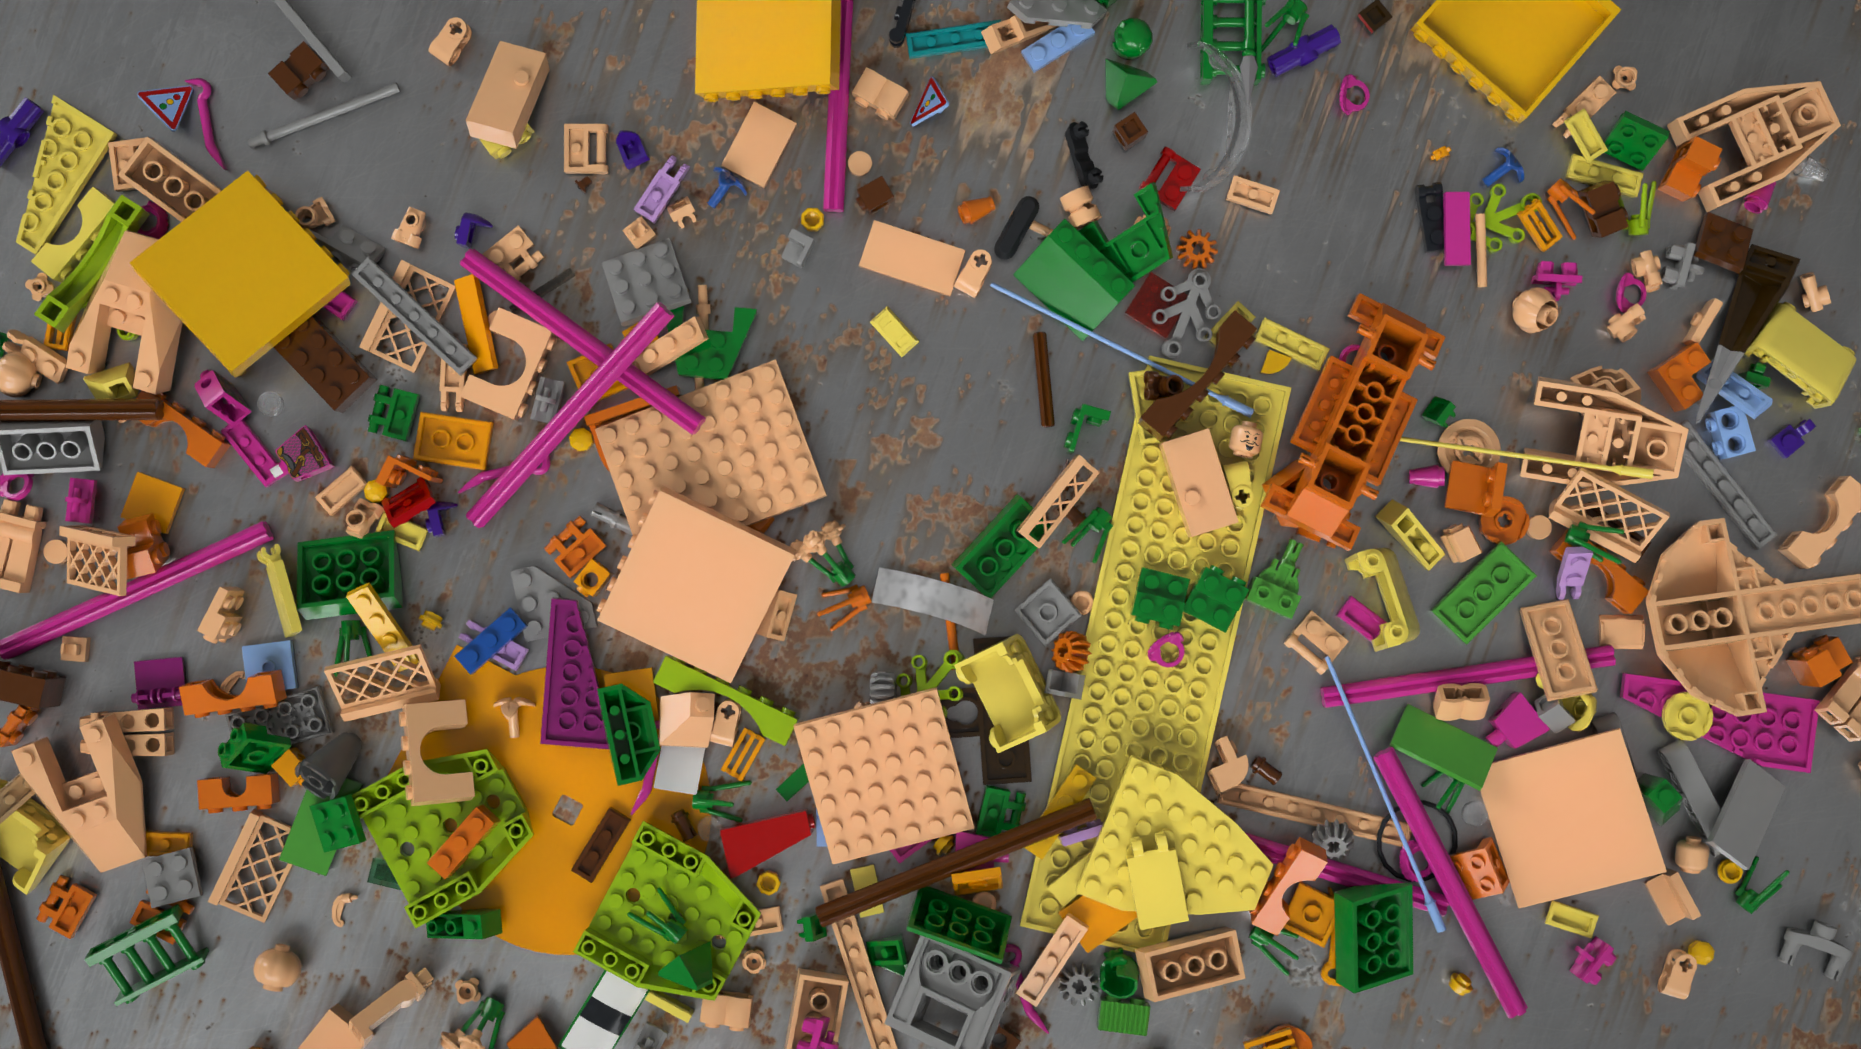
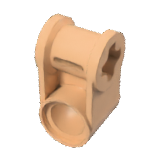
M453 17L449 19L439 35L432 41L428 50L429 53L447 66H452L458 60L462 50L472 37L471 27L461 18ZM459 28L463 31L461 34L455 32V29Z
M980 249L972 253L954 285V288L973 298L977 297L992 265L991 256L986 250ZM982 256L985 257L986 266L982 264L980 267H977L975 259H980Z
M728 698L719 705L709 742L730 747L734 746L742 710L740 704ZM728 705H732V710L735 711L730 716L724 710Z
M1681 949L1671 950L1666 957L1663 971L1658 979V991L1685 1000L1690 993L1691 983L1697 969L1696 959Z

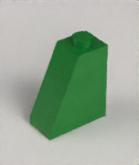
M1645 773L1637 780L1647 812L1660 826L1664 825L1680 810L1683 797L1665 778Z

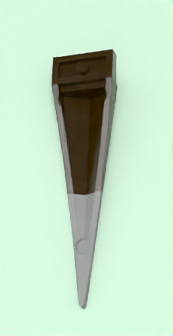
M1751 244L1744 269L1739 273L1696 416V424L1701 421L1790 286V282L1800 263L1799 258Z

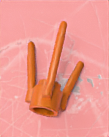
M1560 178L1546 191L1550 195L1547 201L1554 207L1567 232L1575 240L1576 235L1557 201L1559 200L1563 203L1570 197L1590 214L1594 215L1595 210L1579 198L1577 190Z
M856 584L848 588L832 590L821 594L822 597L850 593L847 595L849 599L817 613L818 616L828 614L849 604L853 608L857 607L834 624L830 631L833 632L859 612L866 610L867 604L872 603L864 585L858 587Z

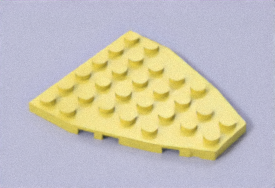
M1131 755L1076 887V893L1121 911H1136L1126 856L1133 855L1130 838L1140 836L1143 851L1157 849L1154 833L1164 832L1167 837L1168 848L1175 847L1188 914L1203 915L1255 910L1274 866L1273 863L1232 818L1214 803L1210 802L1178 773Z

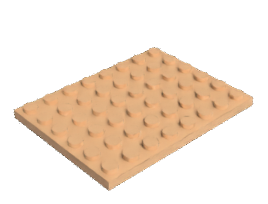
M776 359L679 396V399L706 418L696 434L691 435L654 407L595 429L632 535L639 534L642 527L638 523L643 513H649L652 507L648 502L654 490L659 492L662 485L746 526L827 496Z

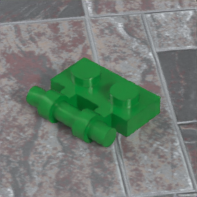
M380 385L378 393H375L373 398L375 404L372 415L369 414L368 422H370L368 432L377 434L380 424L384 425L382 435L408 442L420 395L394 388L392 397H388L389 387ZM389 404L387 418H382L384 406Z
M986 785L975 833L992 837L1000 834L1002 830H1010L1020 826L1021 813L1025 811L1026 807L1024 802L1026 793L1017 791L1015 800H1010L1011 792L1009 789ZM1012 809L1010 820H1004L1006 810Z

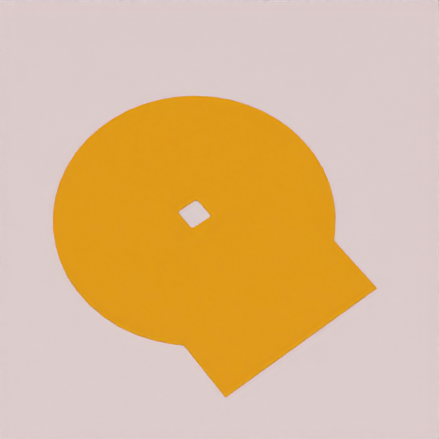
M456 645L439 677L441 684L439 700L431 702L465 699L468 724L460 729L438 730L427 734L422 739L420 745L422 761L488 749L507 771L528 810L534 832L532 838L481 893L459 904L462 910L480 908L500 909L503 933L495 936L515 946L547 954L577 955L573 951L584 930L589 927L624 862L642 822L645 821L683 842L675 823L671 822V815L684 809L685 812L689 813L688 818L698 834L684 843L705 854L709 840L712 814L700 813L699 809L692 808L693 794L654 788L660 756L659 752L651 793L631 815L632 808L642 789L643 780L617 786L609 749L540 744L546 667L514 675L488 661L473 675H470L454 657L463 649V647ZM595 668L599 687L603 688L605 687L603 674L612 672ZM511 697L512 700L516 697H522L536 704L535 707L521 705L518 708L519 737L510 738L509 721L503 715L501 705L493 707L495 702ZM657 697L660 715V698ZM401 749L388 775L403 767V761L407 760L406 751ZM704 761L702 763L698 790H701L702 786H710ZM490 795L488 797L489 806L497 808L500 805L499 797ZM562 795H566L583 805L573 825H569L552 815ZM612 807L631 819L598 875L590 883L571 871L606 812ZM448 818L445 822L446 829L454 832L457 829V822L452 818ZM631 888L628 890L627 896L631 901H638L640 899V892L635 888Z

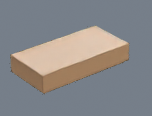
M350 466L315 498L328 514L333 516L357 496L368 482L354 466Z

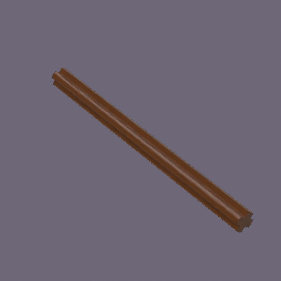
M158 399L0 400V421L162 420L164 416L162 411L164 403Z
M1090 798L819 905L815 909L821 926L826 927L949 878L951 874L964 872L1097 819L1096 812Z
M0 864V964L21 1048L47 1049Z

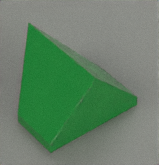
M1105 58L1106 100L1117 110H1120L1157 83L1156 78L1144 70Z
M903 933L866 941L867 952L872 966H879L904 977L909 962Z
M711 941L679 955L659 970L658 976L696 991L712 984Z

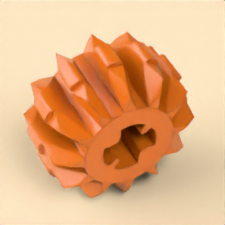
M1201 229L1196 231V236L1189 230L1187 237H1180L1179 240L1182 244L1177 245L1176 250L1183 253H1180L1177 259H1186L1183 263L1184 267L1192 263V270L1197 269L1199 263L1201 269H1206V262L1210 264L1214 262V258L1211 255H1216L1218 250L1210 247L1214 246L1217 242L1216 240H1207L1211 235L1209 232L1203 237L1201 236ZM1198 245L1201 249L1196 255L1192 251Z
M1066 631V633L1059 634L1058 640H1054L1055 647L1051 650L1054 656L1051 660L1056 663V667L1060 670L1076 673L1084 669V664L1089 663L1087 658L1088 655L1092 654L1088 651L1091 643L1087 641V637L1075 631Z

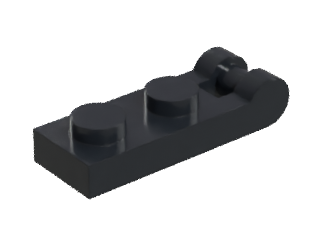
M903 0L902 7L897 6L894 17L897 25L896 28L891 29L889 32L890 45L894 48H900L904 43L916 0Z
M1435 182L1431 186H1425L1424 184L1416 185L1415 194L1425 253L1444 250L1442 183ZM1433 195L1434 202L1427 203L1426 196Z

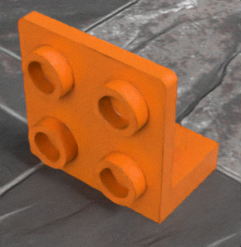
M397 454L396 457L388 455L375 482L382 486L397 488L398 485L401 486L406 478L407 473L405 470L435 483L441 484L443 479L438 477V471L422 465L417 467V461L405 455Z
M1455 460L1452 461L1445 508L1488 517L1495 516L1501 511L1508 464L1497 462L1493 467L1489 468Z
M1492 837L1482 839L1477 849L1449 855L1472 900L1504 893L1510 881Z

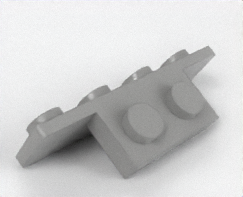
M344 224L330 240L310 230L317 238L315 242L320 247L324 245L332 253L333 258L331 259L337 265L341 263L351 273L367 257H370L377 263L385 254V247Z

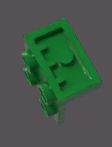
M1082 404L1079 409L1075 408L1070 424L1074 425L1073 432L1067 433L1064 447L1068 448L1066 454L1072 455L1075 451L1083 419H1087L1086 424L1100 427V425L1106 424L1109 421L1111 411Z

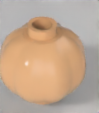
M1536 287L1526 290L1516 297L1512 304L1514 322L1527 333H1538L1546 330L1555 323L1558 317L1557 301L1544 288Z
M11 352L0 359V391L3 394L15 398L22 397L33 388L40 386L42 375L38 374L35 362L31 363L22 352Z
M276 944L275 948L265 950L257 957L253 971L256 980L263 984V989L281 992L283 987H290L299 978L302 968L301 960L295 953L290 951L291 946Z

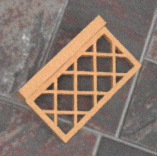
M403 260L400 261L392 278L404 290L409 286L410 291L407 293L412 294L416 301L415 293L428 289L433 302L421 306L426 308L434 305L437 312L435 319L440 322L456 289L455 285ZM416 272L422 275L427 286L413 290L410 283L413 273ZM427 278L435 281L436 283L429 284ZM441 284L449 288L445 298L435 300L431 287ZM380 302L359 347L415 373L428 345L424 341L414 344L410 333L411 329L405 324L404 330L392 333L389 323L391 319L397 316ZM443 302L440 309H438L437 304ZM387 329L389 335L383 336ZM407 332L411 346L398 350L393 336ZM391 338L395 351L384 354L377 350L381 340ZM421 346L418 353L416 347ZM413 348L416 359L413 365L410 366L403 363L400 352ZM396 354L398 360L390 356Z
M1583 467L1579 469L1557 499L1554 498L1551 502L1548 518L1567 528H1570L1572 524L1578 526L1580 521L1589 525L1610 527L1608 521L1622 519L1624 527L1617 529H1623L1626 535L1587 530L1586 532L1590 533V540L1634 563L1640 559L1642 550L1670 517L1669 512ZM1582 477H1585L1593 482L1594 487L1580 489L1578 482ZM1610 490L1615 493L1616 498L1601 500L1600 491ZM1595 492L1598 501L1584 504L1582 495ZM1578 496L1580 504L1570 506L1564 503V500L1567 497ZM1633 502L1637 504L1638 510L1624 512L1621 503ZM1618 504L1620 513L1605 514L1603 506ZM1600 507L1602 516L1591 517L1587 515L1586 509ZM1654 513L1660 516L1657 522L1645 523V514ZM1640 515L1642 524L1627 526L1625 518ZM1644 530L1645 536L1640 542L1630 537L1629 532Z
M86 525L59 526V536L67 537V583L116 596H126L127 546H135L136 536ZM102 551H103L104 554H105V558H103V556H102V554H101ZM109 564H110L111 569H112L111 572H110L109 569H108V565H109ZM102 575H103V577H104V579H105L104 583H103V581H102V579H101V576H102Z
M421 644L326 666L324 669L342 709L340 715L344 722L401 709L405 704L427 703L439 700L441 684L439 679L434 677ZM417 654L419 661L415 665L404 660L405 657ZM390 660L397 664L392 671L381 666V663ZM366 666L373 670L367 676L358 672V667ZM400 666L413 670L409 677L397 673ZM341 671L349 676L346 681L335 678L334 673ZM376 671L389 676L385 683L373 678ZM418 672L425 675L428 680L418 682L413 677ZM352 677L365 681L362 688L349 684ZM395 678L405 684L396 688L389 685V683ZM369 683L381 688L380 692L376 693L368 692L365 689ZM347 689L358 695L345 700L343 692Z
M254 808L248 816L208 902L216 906L220 904L265 923L293 866L288 863L285 868L276 871L271 858L281 855L282 851L270 855L265 842L278 838L283 850L285 843L282 836L289 834L292 826L263 814L264 812ZM266 822L273 825L276 835L264 839L260 830L263 823ZM257 835H258L260 841H257V842L254 843V841H255V839H256V837H257ZM261 844L266 857L253 861L250 850L252 847ZM246 858H248L249 863L244 864ZM268 860L272 873L259 877L255 864ZM251 866L255 879L242 883L239 875L241 869ZM283 872L281 878L279 879L278 874ZM274 876L277 884L276 889L265 893L261 880ZM237 880L238 885L233 887L235 881ZM257 882L261 895L249 899L244 886ZM240 888L245 901L236 904L227 900L231 891ZM272 895V897H271V899H270V901H269L268 898H267V896ZM263 898L266 905L264 914L253 911L250 902Z

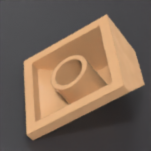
M689 692L661 696L659 745L708 748L714 721L715 694Z

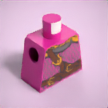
M211 369L201 373V379L195 383L194 387L205 408L232 427L252 412L231 382ZM223 397L227 400L228 404L223 403Z
M305 425L276 449L275 452L281 462L269 469L276 480L289 474L293 480L300 482L328 471L335 466L312 429Z

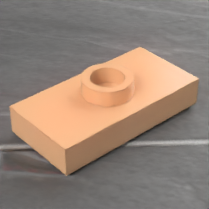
M1717 298L1706 301L1702 310L1697 312L1691 319L1690 324L1692 326L1682 343L1690 345L1701 342L1722 307V301Z

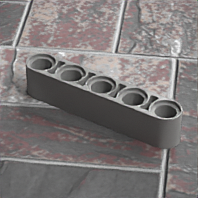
M1679 739L1659 749L1658 756L1675 789L1683 797L1682 802L1703 843L1709 846V853L1716 857L1722 853L1708 844L1707 840L1721 809L1688 746L1683 740Z

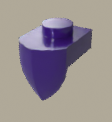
M621 130L618 133L616 144L628 170L650 160L644 142L637 133L629 130Z
M466 212L461 218L460 226L458 225L455 230L456 243L463 248L471 249L476 226L493 228V225L481 216Z
M436 501L435 504L427 509L429 518L425 519L428 533L433 532L434 537L446 535L440 512L458 507V504Z

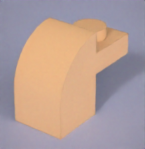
M1227 736L1218 739L1214 743L1223 764L1207 772L1216 795L1231 790L1240 784L1246 777L1249 767L1247 755L1237 758L1236 754L1238 751L1236 745L1232 740L1229 741Z

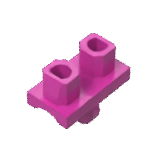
M1541 261L1538 263L1536 275L1532 276L1531 284L1552 285L1551 287L1544 286V289L1548 290L1556 301L1560 300L1561 295H1569V288L1562 286H1576L1577 283H1582V275H1578L1577 263L1573 262L1562 263L1561 274H1553L1554 262Z
M70 478L68 497H65V502H67L65 521L92 524L95 511V496L97 494V480Z
M1595 936L1584 949L1579 946L1574 948L1579 953V956L1575 959V963L1569 971L1588 984L1590 982L1597 985L1602 978V974L1598 972L1602 964L1610 966L1617 959L1612 952L1614 948Z
M826 1016L805 1018L802 1031L813 1034L812 1040L808 1042L801 1039L796 1049H822V1047L823 1049H838L839 1043L833 1040L835 1032H827L830 1018Z

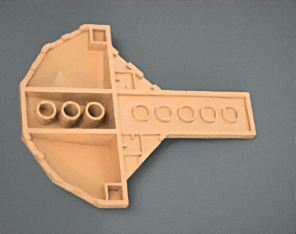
M1718 518L1694 523L1660 555L1646 598L1656 654L1691 696L1736 717L1765 713L1767 709L1762 691V686L1767 680L1765 677L1770 669L1774 668L1783 653L1782 649L1795 633L1861 624V574L1784 584L1778 578H1772L1764 571L1765 568L1752 558L1745 557L1737 551V547L1729 540L1725 518Z

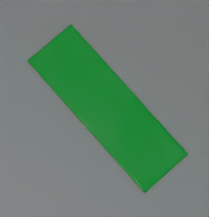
M804 764L776 788L777 792L786 801H789L809 782Z

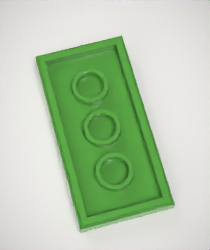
M1500 541L1431 611L1467 645L1537 575Z
M1407 704L1389 744L1390 747L1479 791L1483 788L1498 749L1457 727L1436 719V717L1410 704Z
M346 778L338 795L334 798L357 793L361 790L363 783ZM306 790L279 860L327 876L337 850L324 853L309 806L330 800V796L322 799Z

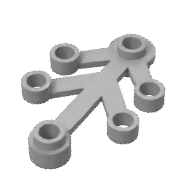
M1194 269L1188 274L1187 281L1173 287H1165L1161 290L1160 296L1166 302L1174 300L1176 295L1189 290L1186 300L1164 310H1156L1152 314V321L1155 324H1163L1168 318L1181 313L1171 339L1166 340L1162 344V353L1167 358H1177L1181 355L1183 347L1180 342L1190 317L1197 331L1196 338L1200 342H1207L1212 338V331L1205 326L1196 305L1198 296L1200 295L1206 308L1205 316L1208 319H1217L1221 314V309L1218 305L1214 304L1208 288L1211 284V277L1204 269ZM1197 276H1201L1203 278V283L1201 285H1198L1196 283ZM1166 290H1170L1172 292V297L1170 299L1165 297ZM1210 308L1216 309L1214 317L1209 314ZM1158 312L1162 313L1164 316L1162 321H1158L1156 319V314ZM1202 330L1208 333L1206 339H1202L1200 336ZM1171 344L1177 346L1175 353H1172L1169 349Z

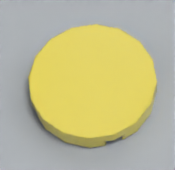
M1680 692L1674 694L1666 701L1662 709V721L1664 728L1670 735L1680 740L1693 741L1708 733L1713 724V711L1708 703L1691 696L1688 692Z

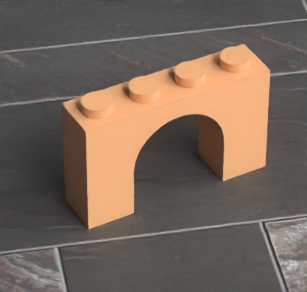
M499 307L489 330L517 342L522 347L526 356L525 370L517 381L505 386L494 385L469 374L460 397L519 421V418H523L527 412L528 404L526 402L529 395L533 396L537 389L538 382H536L539 373L544 372L548 362L545 358L549 350L553 351L557 338L554 333L544 326Z
M465 699L405 704L402 712H399L400 727L404 726L405 735L401 736L402 751H406L407 760L403 761L404 775H408L409 785H406L405 792L406 799L411 800V806L470 801L475 797L473 772L439 774L430 770L424 764L420 755V745L422 739L427 734L438 730L460 729L468 724Z

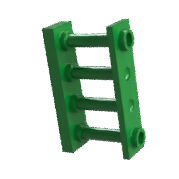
M1201 0L1200 85H1210L1213 77H1216V75H1241L1240 65H1217L1216 62H1213V53L1217 51H1243V41H1217V39L1213 38V29H1217V27H1244L1245 17H1217V15H1213V6H1216L1217 3H1245V0ZM1255 0L1254 5L1255 60L1258 66L1254 85H1258L1261 78L1265 77V63H1261L1262 6H1265L1266 0Z
M179 904L89 950L84 959L88 966L91 967L97 963L103 964L121 990L114 1001L116 1007L124 1002L129 1004L135 1001L140 994L189 969L196 970L205 963L209 949L206 947L196 952L178 926L179 919L183 913ZM163 929L165 931L169 930L186 958L174 963L157 939V933ZM142 940L147 942L165 969L152 975L135 950V944ZM119 952L125 953L143 980L130 986L113 961V955Z

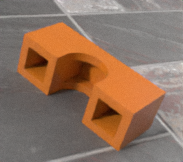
M278 773L246 776V789L242 795L237 794L231 788L230 776L197 780L199 810L208 809V813L224 812L223 808L232 807L233 812L248 810V806L257 805V810L270 809L272 804L280 802Z
M482 804L475 807L430 858L427 864L444 879L453 876L468 859L469 853L490 834L501 820L485 805Z

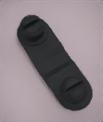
M1083 121L1080 123H1070L1065 132V137L1080 185L1095 189L1098 183L1103 181L1104 176L1101 175L1102 171L1094 166L1088 154L1089 147L1085 136L1089 135V129H1086L1088 125Z
M1025 196L1022 198L1006 223L994 247V252L1000 259L1008 260L1014 256L1039 211V203L1034 197Z

